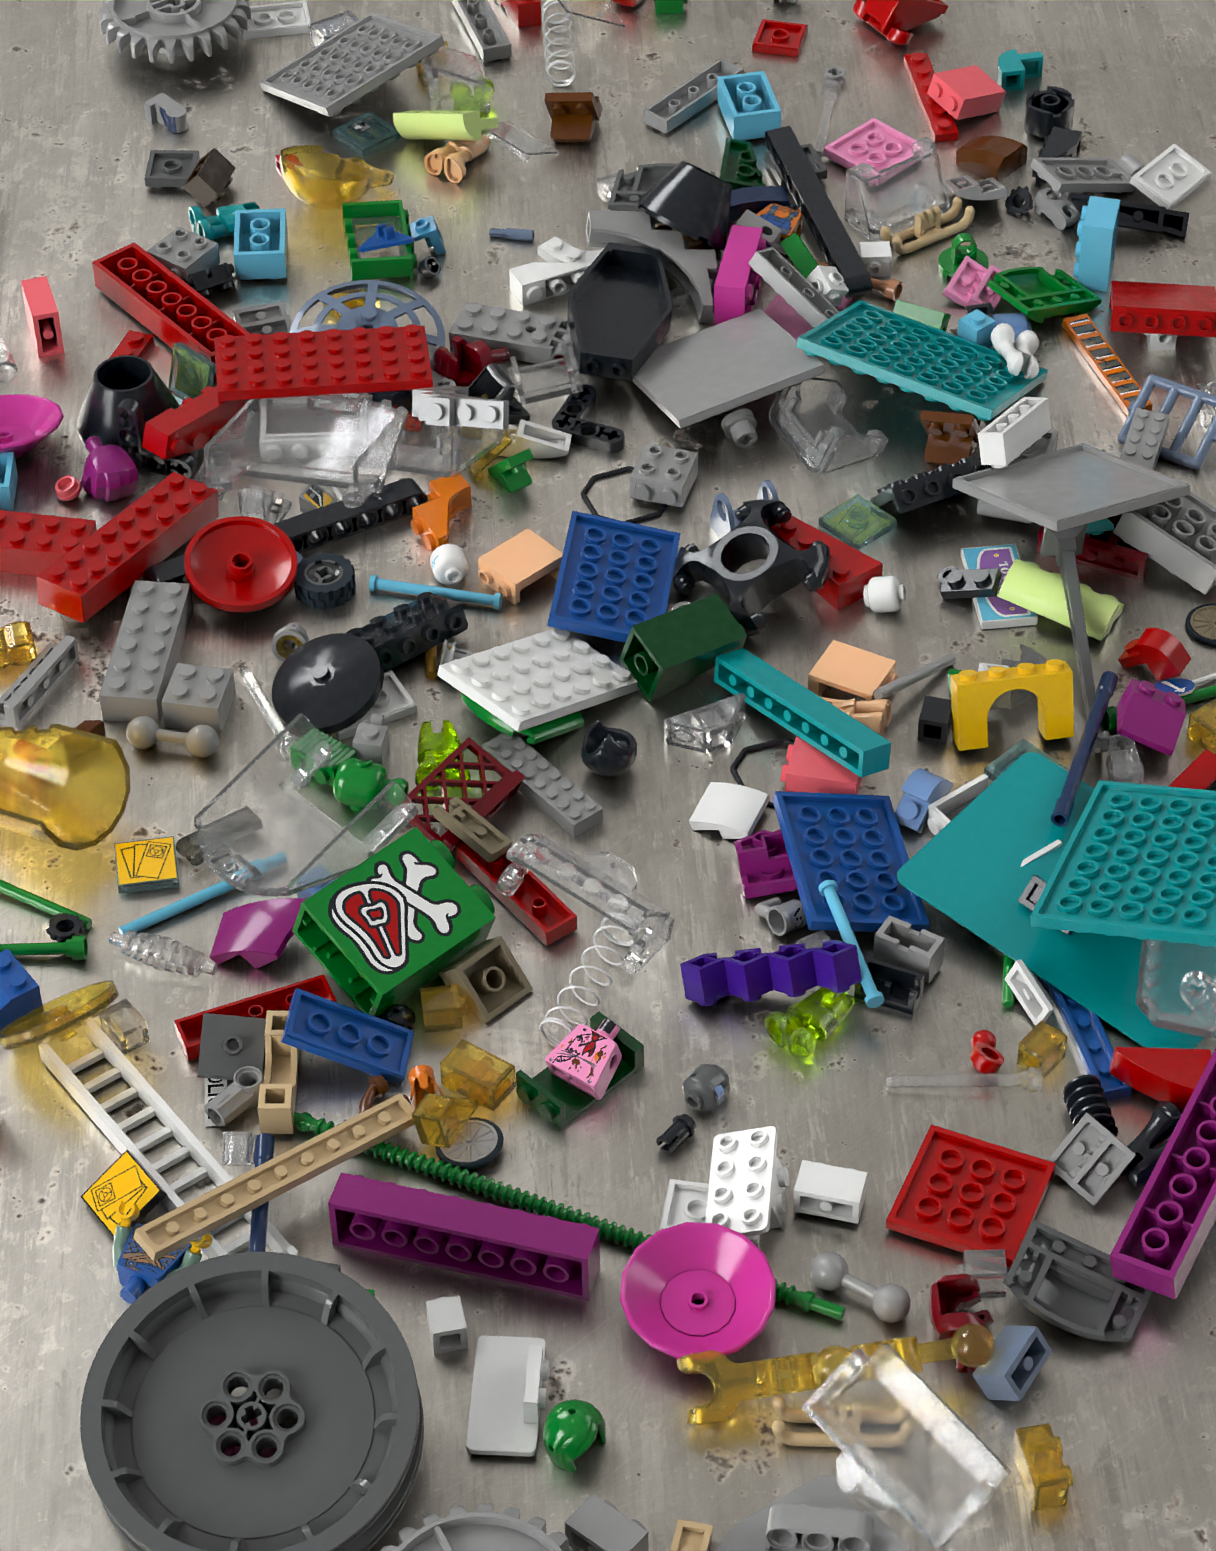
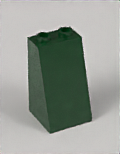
M717 593L632 626L619 661L630 672V676L637 681L638 688L650 703L714 668L716 656L742 648L747 635L743 626L738 624L730 613L727 604L722 602Z

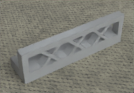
M66 634L58 645L49 643L0 697V712L2 710L5 712V715L0 713V724L17 730L79 660L75 637Z

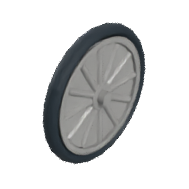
M469 1117L457 1120L446 1126L436 1139L435 1149L439 1159L443 1160L445 1164L451 1163L453 1168L460 1166L461 1169H474L486 1165L495 1159L503 1147L504 1138L500 1128L492 1121L484 1118Z

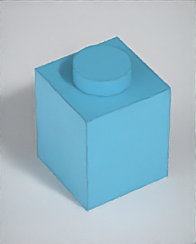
M976 309L959 319L958 336L991 348L993 346L991 332L995 328L996 321Z

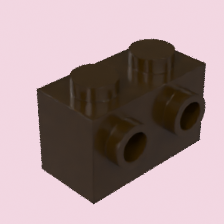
M213 148L198 161L183 188L204 207L212 201L217 203L225 194L223 189L232 182L233 178L231 175L236 167L217 149Z

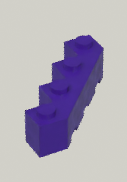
M838 940L823 941V947L806 949L805 943L779 946V950L773 953H761V948L735 950V955L718 958L717 952L706 953L680 964L685 997L688 1000L699 1003L701 1006L714 1005L718 1002V999L727 995L742 998L746 1002H753L761 999L763 994L772 990L785 993L788 997L803 996L806 990L816 986L831 989L834 993H842L848 991L850 986L862 981L857 946Z

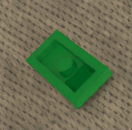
M530 448L491 466L488 468L489 474L509 492L517 491L532 483L525 462L534 457Z

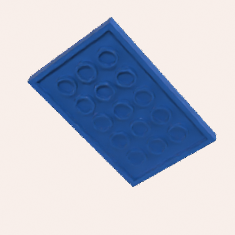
M572 510L547 626L626 643L632 626L666 613L681 533Z
M775 791L773 804L809 930L839 931L825 896L820 894L818 889L822 882L834 880L838 886L836 892L853 931L877 932L889 915L910 923L913 930L921 932L924 929L928 931L930 924L922 899L903 887L897 880L898 870L909 861V857L889 796Z

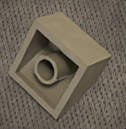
M502 936L484 940L439 972L454 1000L484 1023L492 1020L533 990Z

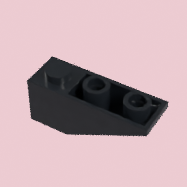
M1053 126L1050 136H1045L1043 149H1040L1038 157L1078 158L1081 149L1082 131ZM1034 169L1032 170V177L1036 178L1035 188H1039L1047 183L1038 177V173Z

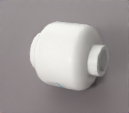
M443 544L437 547L430 556V566L434 577L442 584L451 585L459 583L469 572V564L465 553L461 547L455 544Z
M894 575L872 577L868 585H864L865 605L870 607L874 613L896 612L900 609L902 601H906L905 584H900L898 578Z

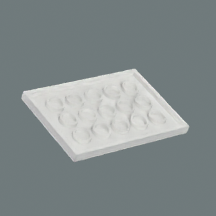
M558 628L439 665L437 676L517 732L638 691L639 689L637 681L630 676V672L627 669L621 668L612 662L608 656L600 654L591 648L587 642L581 641L568 630Z

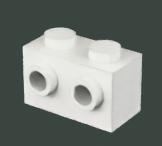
M802 1160L794 1187L793 1211L858 1224L866 1196L867 1172Z

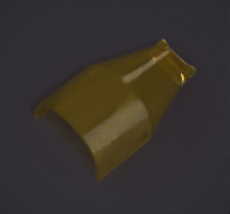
M51 724L49 729H38L36 725L28 726L26 730L16 731L13 727H0L1 829L75 851L96 846L112 833L125 812L130 793V768L117 740L61 724Z

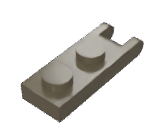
M454 797L449 801L451 808L454 809L448 813L442 807H437L433 810V816L489 863L511 850L513 842L459 797Z

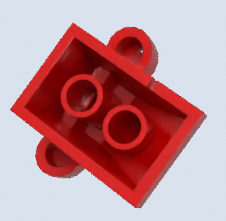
M856 0L853 6V12L860 20L868 23L884 35L889 42L901 46L908 45L914 35L907 32V30L940 17L948 9V5L941 0Z

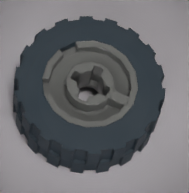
M322 552L309 555V557L303 558L299 564L297 563L294 589L296 598L303 605H308L313 609L319 608L320 610L333 609L350 601L352 595L355 594L354 566L344 556Z

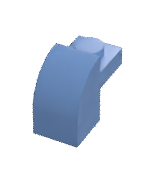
M922 768L916 769L901 788L904 794L895 811L897 822L921 833L928 819V805L949 794L953 783Z

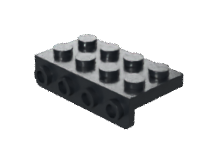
M974 455L968 456L957 463L939 466L928 473L924 471L911 476L907 480L903 481L900 479L889 483L887 486L878 489V495L871 498L870 502L873 509L894 503L899 513H905L963 493L953 488V479L989 469L991 465H981V458L975 459Z
M431 592L419 594L416 600L411 603L398 605L393 608V612L385 616L374 617L369 621V624L361 628H353L347 631L346 634L355 635L367 641L378 654L384 672L444 642L445 639L448 640L464 632L468 628V622L462 603Z

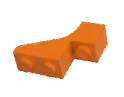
M458 471L429 481L430 493L427 494L428 502L412 508V530L415 535H419L424 540L425 546L429 551H434L443 544H449V524L451 519L459 512L472 507L471 486Z

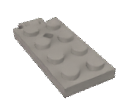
M1130 153L1123 155L1117 164L1111 158L1034 157L1030 165L1038 173V177L1045 180L1052 186L1053 191L1060 194H1065L1066 192H1076L1079 194L1084 192H1095L1098 194L1103 192L1117 194L1121 192H1136L1137 188L1129 182L1133 175L1145 167Z

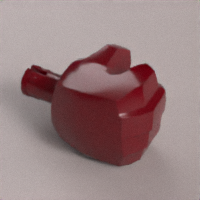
M455 336L451 338L454 354L449 352L447 348L440 346L434 352L433 370L453 380L456 386L469 387L487 365L508 364L510 359H504L503 357H509L510 354L506 347L490 350L487 343L483 340L467 343L464 338Z
M969 1274L942 1276L931 1285L929 1296L931 1324L940 1342L955 1345L956 1370L959 1373H968L967 1366L970 1367L971 1373L976 1370L978 1364L975 1343L983 1341L990 1336L987 1328L994 1322L987 1309L976 1313L961 1312V1310L981 1302L979 1294L981 1290L980 1285L973 1275Z

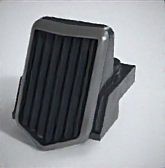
M497 364L487 365L468 387V396L509 401V424H519L521 419L525 421L530 419L531 415L513 396L515 384ZM460 426L471 430H478L480 434H487L489 428Z

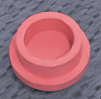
M64 476L55 485L56 495L61 501L73 500L81 492L82 484L73 476Z

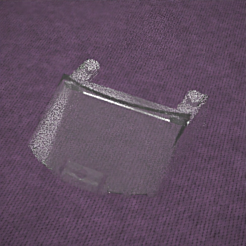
M365 393L250 399L204 446L207 488H215L221 492L231 491L237 480L244 478V476L344 488L346 490L342 494V501L345 507H361L373 492H382L408 416V410L402 406L395 409L392 407L391 401L386 399L382 400L381 403L372 401V395Z
M300 713L194 817V826L198 830L196 842L201 848L202 857L220 879L240 891L260 896L278 897L290 896L341 877L385 847L411 821L419 810L396 782L391 781L343 828L299 795L296 791L305 788L310 783L311 776L319 768L326 767L332 761V747L323 739L306 716Z

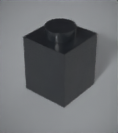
M925 696L919 716L917 740L946 745L952 726L951 700Z

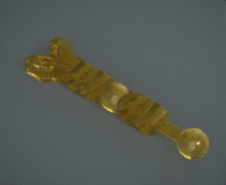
M968 1323L955 1331L952 1338L918 1343L917 1336L854 1345L850 1346L849 1349L841 1345H830L823 1348L818 1354L810 1352L745 1363H734L725 1355L715 1350L684 1355L677 1359L678 1369L684 1374H704L711 1379L714 1386V1396L708 1403L692 1407L688 1410L686 1422L692 1426L720 1423L728 1419L733 1414L736 1406L743 1401L820 1389L822 1385L829 1389L840 1390L848 1387L853 1381L858 1383L919 1373L923 1371L922 1364L957 1359L962 1365L978 1368L986 1365L992 1359L995 1352V1340L992 1333L985 1326L978 1323Z

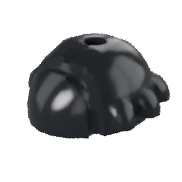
M1018 186L1016 190L1012 189L1010 196H1007L1005 201L1006 209L1011 213H1015L1017 217L1022 216V214L1026 215L1029 210L1033 209L1032 195L1027 186L1024 188Z
M68 913L56 914L50 919L49 928L46 929V933L50 935L52 940L66 942V939H72V936L84 933V922L82 920L79 921V916L69 915Z
M401 1004L387 1007L383 1014L377 1017L410 1030L414 1029L416 1021L414 1011L410 1007Z

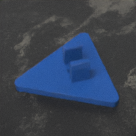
M386 223L376 226V232L359 247V252L413 243L414 239L411 236L394 231L392 225L386 227Z

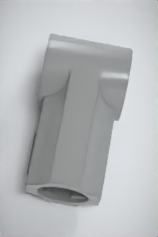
M246 1066L238 1069L233 1077L234 1082L204 1105L206 1114L218 1127L226 1126L245 1109L258 1107L260 1084H263L262 1073L258 1068Z

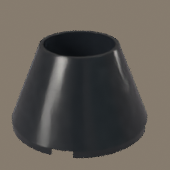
M682 160L636 201L635 206L646 210L645 213L689 237L707 242L709 246L725 251L728 241L732 185Z
M121 355L105 360L96 368L77 418L78 434L84 444L88 438L98 436L102 440L103 445L119 446L115 410L124 399H132L140 404L143 410L144 423L170 408L175 410L180 406L147 360L138 356ZM127 430V433L129 435L137 438V435L133 431Z

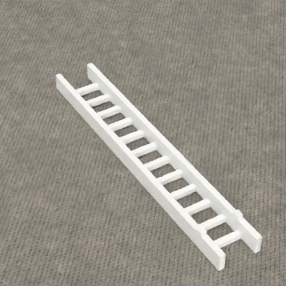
M91 1017L84 1020L85 1032L97 1049L66 1065L46 1041L38 1044L42 1062L121 1154L126 1150L133 1153L167 1193L161 1201L169 1211L185 1204L177 1193L207 1176L217 1187L232 1180L222 1166ZM104 1057L114 1067L84 1085L74 1075ZM120 1077L131 1087L102 1104H99L91 1095L94 1091ZM138 1096L148 1106L118 1124L107 1114ZM154 1116L165 1126L136 1144H133L125 1135L127 1131ZM174 1136L182 1148L151 1165L142 1153ZM189 1156L200 1166L197 1170L170 1185L159 1174ZM251 1211L209 1232L212 1235V1244L208 1248L202 1249L209 1258L238 1253L249 1246L250 1232L223 1248L213 1235L242 1218H245L251 1225ZM268 1220L266 1243L273 1250L271 1252L299 1256L296 1248L290 1245Z

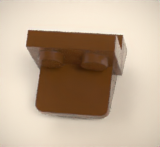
M593 92L545 93L544 102L552 120L550 133L552 141L565 143L590 141L596 123L600 120L601 113L603 112L599 97L594 96Z
M922 410L920 422L928 435L924 453L925 462L938 466L948 463L951 465L963 458L974 455L979 444L978 433L986 427L984 421L978 420L974 415Z

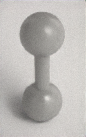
M139 716L131 720L126 731L129 742L134 747L140 749L150 748L157 741L186 744L188 750L193 755L204 758L215 753L219 746V736L215 729L203 724L197 725L188 733L159 729L158 724L152 718Z
M822 1253L811 1264V1278L819 1288L823 1290H836L844 1286L872 1300L875 1314L885 1322H898L905 1318L910 1310V1296L903 1287L897 1284H885L878 1289L849 1274L845 1259L837 1253Z

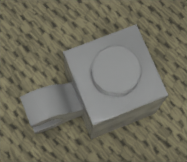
M372 714L370 724H358L352 746L356 750L357 759L372 760V762L385 767L390 752L388 726L382 725L384 715Z

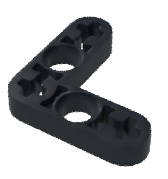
M587 384L576 386L551 422L552 429L571 434L570 443L607 453L622 451L625 446V435L621 429L586 420L596 405V389ZM579 411L580 413L572 414L568 412ZM583 433H594L593 435L589 436L582 435Z
M124 399L115 410L119 446L128 453L136 468L166 476L175 472L190 478L197 468V461L189 453L166 460L162 459L164 464H161L154 459V456L157 455L142 447L145 429L142 407L135 400ZM127 430L133 431L137 435V438L129 435L127 433Z

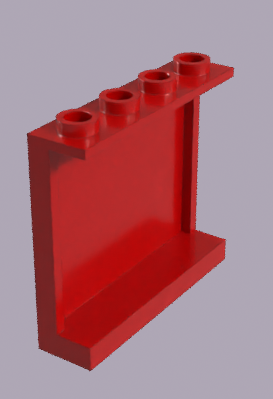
M1111 280L1109 308L1112 309L1110 331L1216 337L1215 286Z

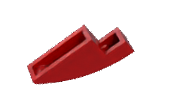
M1115 1047L1109 1070L1113 1076L1135 1090L1157 1101L1171 1102L1177 1108L1184 1110L1212 1055L1210 1049Z

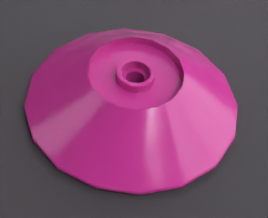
M29 394L0 395V453L14 452L15 458H18L30 452L58 429L64 418L60 405L48 398Z
M685 1222L657 1231L634 1250L622 1272L620 1302L629 1326L651 1348L677 1359L710 1361L739 1352L762 1333L775 1308L776 1279L766 1255L744 1234L717 1223ZM702 1300L704 1303L696 1305L693 1301Z

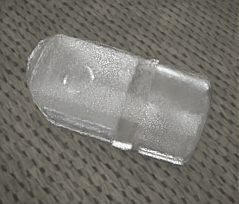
M0 337V382L6 383L16 377L18 369L9 345L5 344L4 339Z

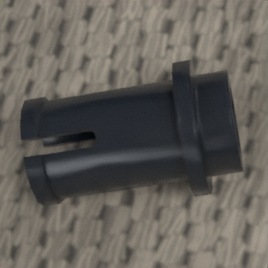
M687 1114L675 1116L673 1124L656 1139L657 1145L659 1146L665 1142L660 1149L667 1154H672L686 1137L694 1135L695 1121Z

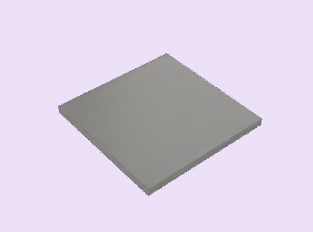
M759 308L657 347L632 381L682 429L822 375L826 371L824 364L818 358L809 356L804 353V350L797 348V340Z
M1084 443L1011 462L1004 468H989L953 479L954 489L1056 532L1190 495V485Z

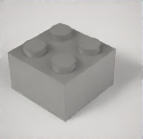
M177 663L162 699L165 727L191 730L193 727L203 724L211 726L218 734H221L236 696L233 669Z

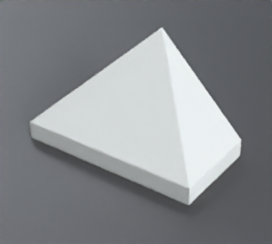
M1022 959L1014 963L1005 977V981L1038 1029L1044 1025L1054 1010L1049 993Z

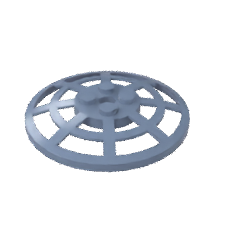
M378 280L344 282L319 292L298 311L290 329V333H300L304 330L318 332L329 329L353 330L357 327L366 329L380 328L382 326L398 327L395 319L404 314L409 316L412 324L421 326L414 310L424 307L433 317L437 328V336L426 334L427 344L436 346L435 351L440 346L445 347L443 323L432 305L422 296L404 286ZM367 288V292L351 293L338 299L331 296L345 290ZM378 289L390 290L413 299V301L404 303L393 296L377 293ZM366 298L365 306L350 309L343 304L350 300ZM376 299L388 301L398 307L387 312L375 307ZM319 301L327 305L318 314L313 326L298 328L299 322L310 308ZM333 309L342 315L337 324L322 325L325 317ZM434 354L430 360L431 370H433ZM410 391L368 392L369 403L395 400L409 395Z

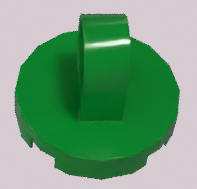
M961 233L953 239L952 247L942 251L938 257V272L945 279H947V275L953 277L966 255L988 269V256L977 248V244L971 234ZM963 242H970V243H971L970 246L960 245V244H962Z

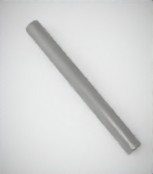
M951 653L874 690L873 696L875 699H884L955 664L956 658Z

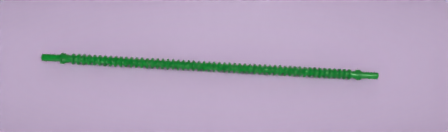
M305 1111L302 1114L294 1112V1125L297 1126L299 1131H312L315 1133V1136H318L335 1127L333 1121L326 1123L325 1118L317 1120ZM382 1141L365 1150L366 1155L373 1153L374 1158L382 1156L383 1161L390 1159L391 1164L399 1162L400 1167L407 1165L408 1170L416 1168L417 1173L424 1171L425 1176L433 1174L434 1179L441 1177L442 1182L450 1180L452 1186L458 1183L460 1189L467 1186L469 1192L475 1189L477 1195L483 1192L486 1198L492 1195L494 1201H497L499 1198L503 1204L509 1201L511 1207L519 1205L520 1210L527 1208L528 1213L536 1211V1215L545 1214V1217L551 1216L559 1220L578 1224L584 1223L599 1228V1238L606 1236L607 1241L615 1239L616 1244L623 1242L625 1248L632 1245L633 1250H635L652 1236L648 1234L645 1237L642 1231L635 1233L634 1228L626 1230L625 1225L617 1227L616 1222L608 1224L606 1218L600 1221L598 1215L591 1218L589 1212L583 1215L581 1209H577L574 1212L572 1206L564 1208L563 1203L556 1205L555 1200L547 1202L546 1197L538 1199L537 1194L530 1196L527 1190L521 1193L519 1187L513 1190L511 1184L504 1187L502 1181L496 1184L494 1178H490L487 1181L485 1175L479 1178L477 1172H473L470 1175L468 1169L461 1171L460 1166L452 1168L451 1163L444 1165L443 1160L435 1162L434 1157L427 1159L426 1154L418 1156L417 1151L410 1153L409 1148L402 1150L400 1145L393 1147L392 1142L385 1144V1141ZM776 1279L775 1297L777 1302H781L783 1299L786 1305L796 1304L802 1311L809 1312L813 1310L838 1320L843 1319L846 1311L845 1307L817 1298L814 1292H800L796 1290L795 1285L788 1288L786 1282L778 1284Z

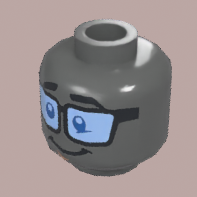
M701 1064L684 1080L682 1090L688 1106L694 1110L700 1109L705 1112H711L720 1105L730 1092L729 1076L724 1069L717 1065Z

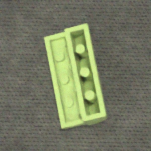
M408 110L393 113L396 130L403 138L409 140H482L481 134H488V129L498 128L497 118L480 117V111Z
M1016 559L1002 583L998 597L1071 628L1061 574L1056 572L1049 573L1040 569V566L1034 562H1023ZM1079 583L1087 635L1102 641L1110 632L1113 622L1121 615L1124 604L1117 602V599L1111 595H1101L1092 591L1088 585Z

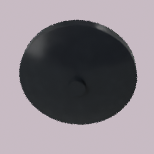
M335 633L312 639L293 651L278 669L272 685L273 706L282 721L289 728L302 734L312 726L320 732L323 731L324 734H332L346 729L365 716L377 701L384 682L382 662L374 648L367 641L355 635Z

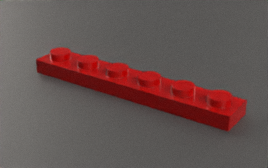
M915 52L904 55V66L934 143L958 141L959 132L952 115L927 94L935 73L928 54Z

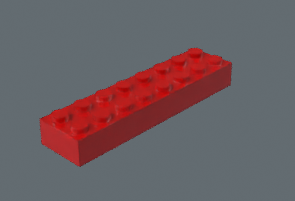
M465 842L456 845L457 859L544 945L548 946L577 930V915L512 852L509 851L489 863Z
M322 974L174 1020L176 1035L187 1060L199 1058L203 1013L266 1019L267 1011L289 1010L296 988L337 1003L325 975Z

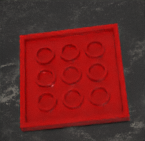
M931 1124L886 1219V1228L1011 1268L1055 1173L1056 1163Z

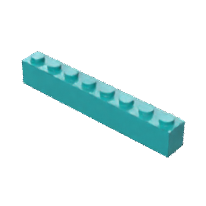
M744 648L716 656L715 683L862 778L889 769L891 742Z

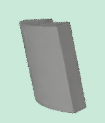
M966 174L944 181V186L956 196L965 199L995 200L1007 197L1006 187L993 177L975 181Z
M283 301L233 310L234 321L250 334L290 333L292 323L289 315L286 313Z
M1086 1113L1047 1161L1056 1163L1054 1172L1095 1206L1136 1157V1154L1089 1113Z

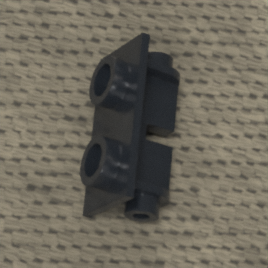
M225 262L209 268L212 278H208L206 270L189 274L188 278L184 279V282L203 297L211 295V290L219 288L220 291H225L233 288L234 282L240 276L233 277L232 274L235 273L233 264Z

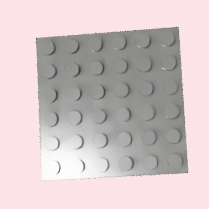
M371 12L259 81V84L263 91L326 116H336L347 105L359 102L363 95L378 90L384 82L393 80L400 75V72L418 65L419 61L424 57L436 54L438 49L445 45V42L441 35Z

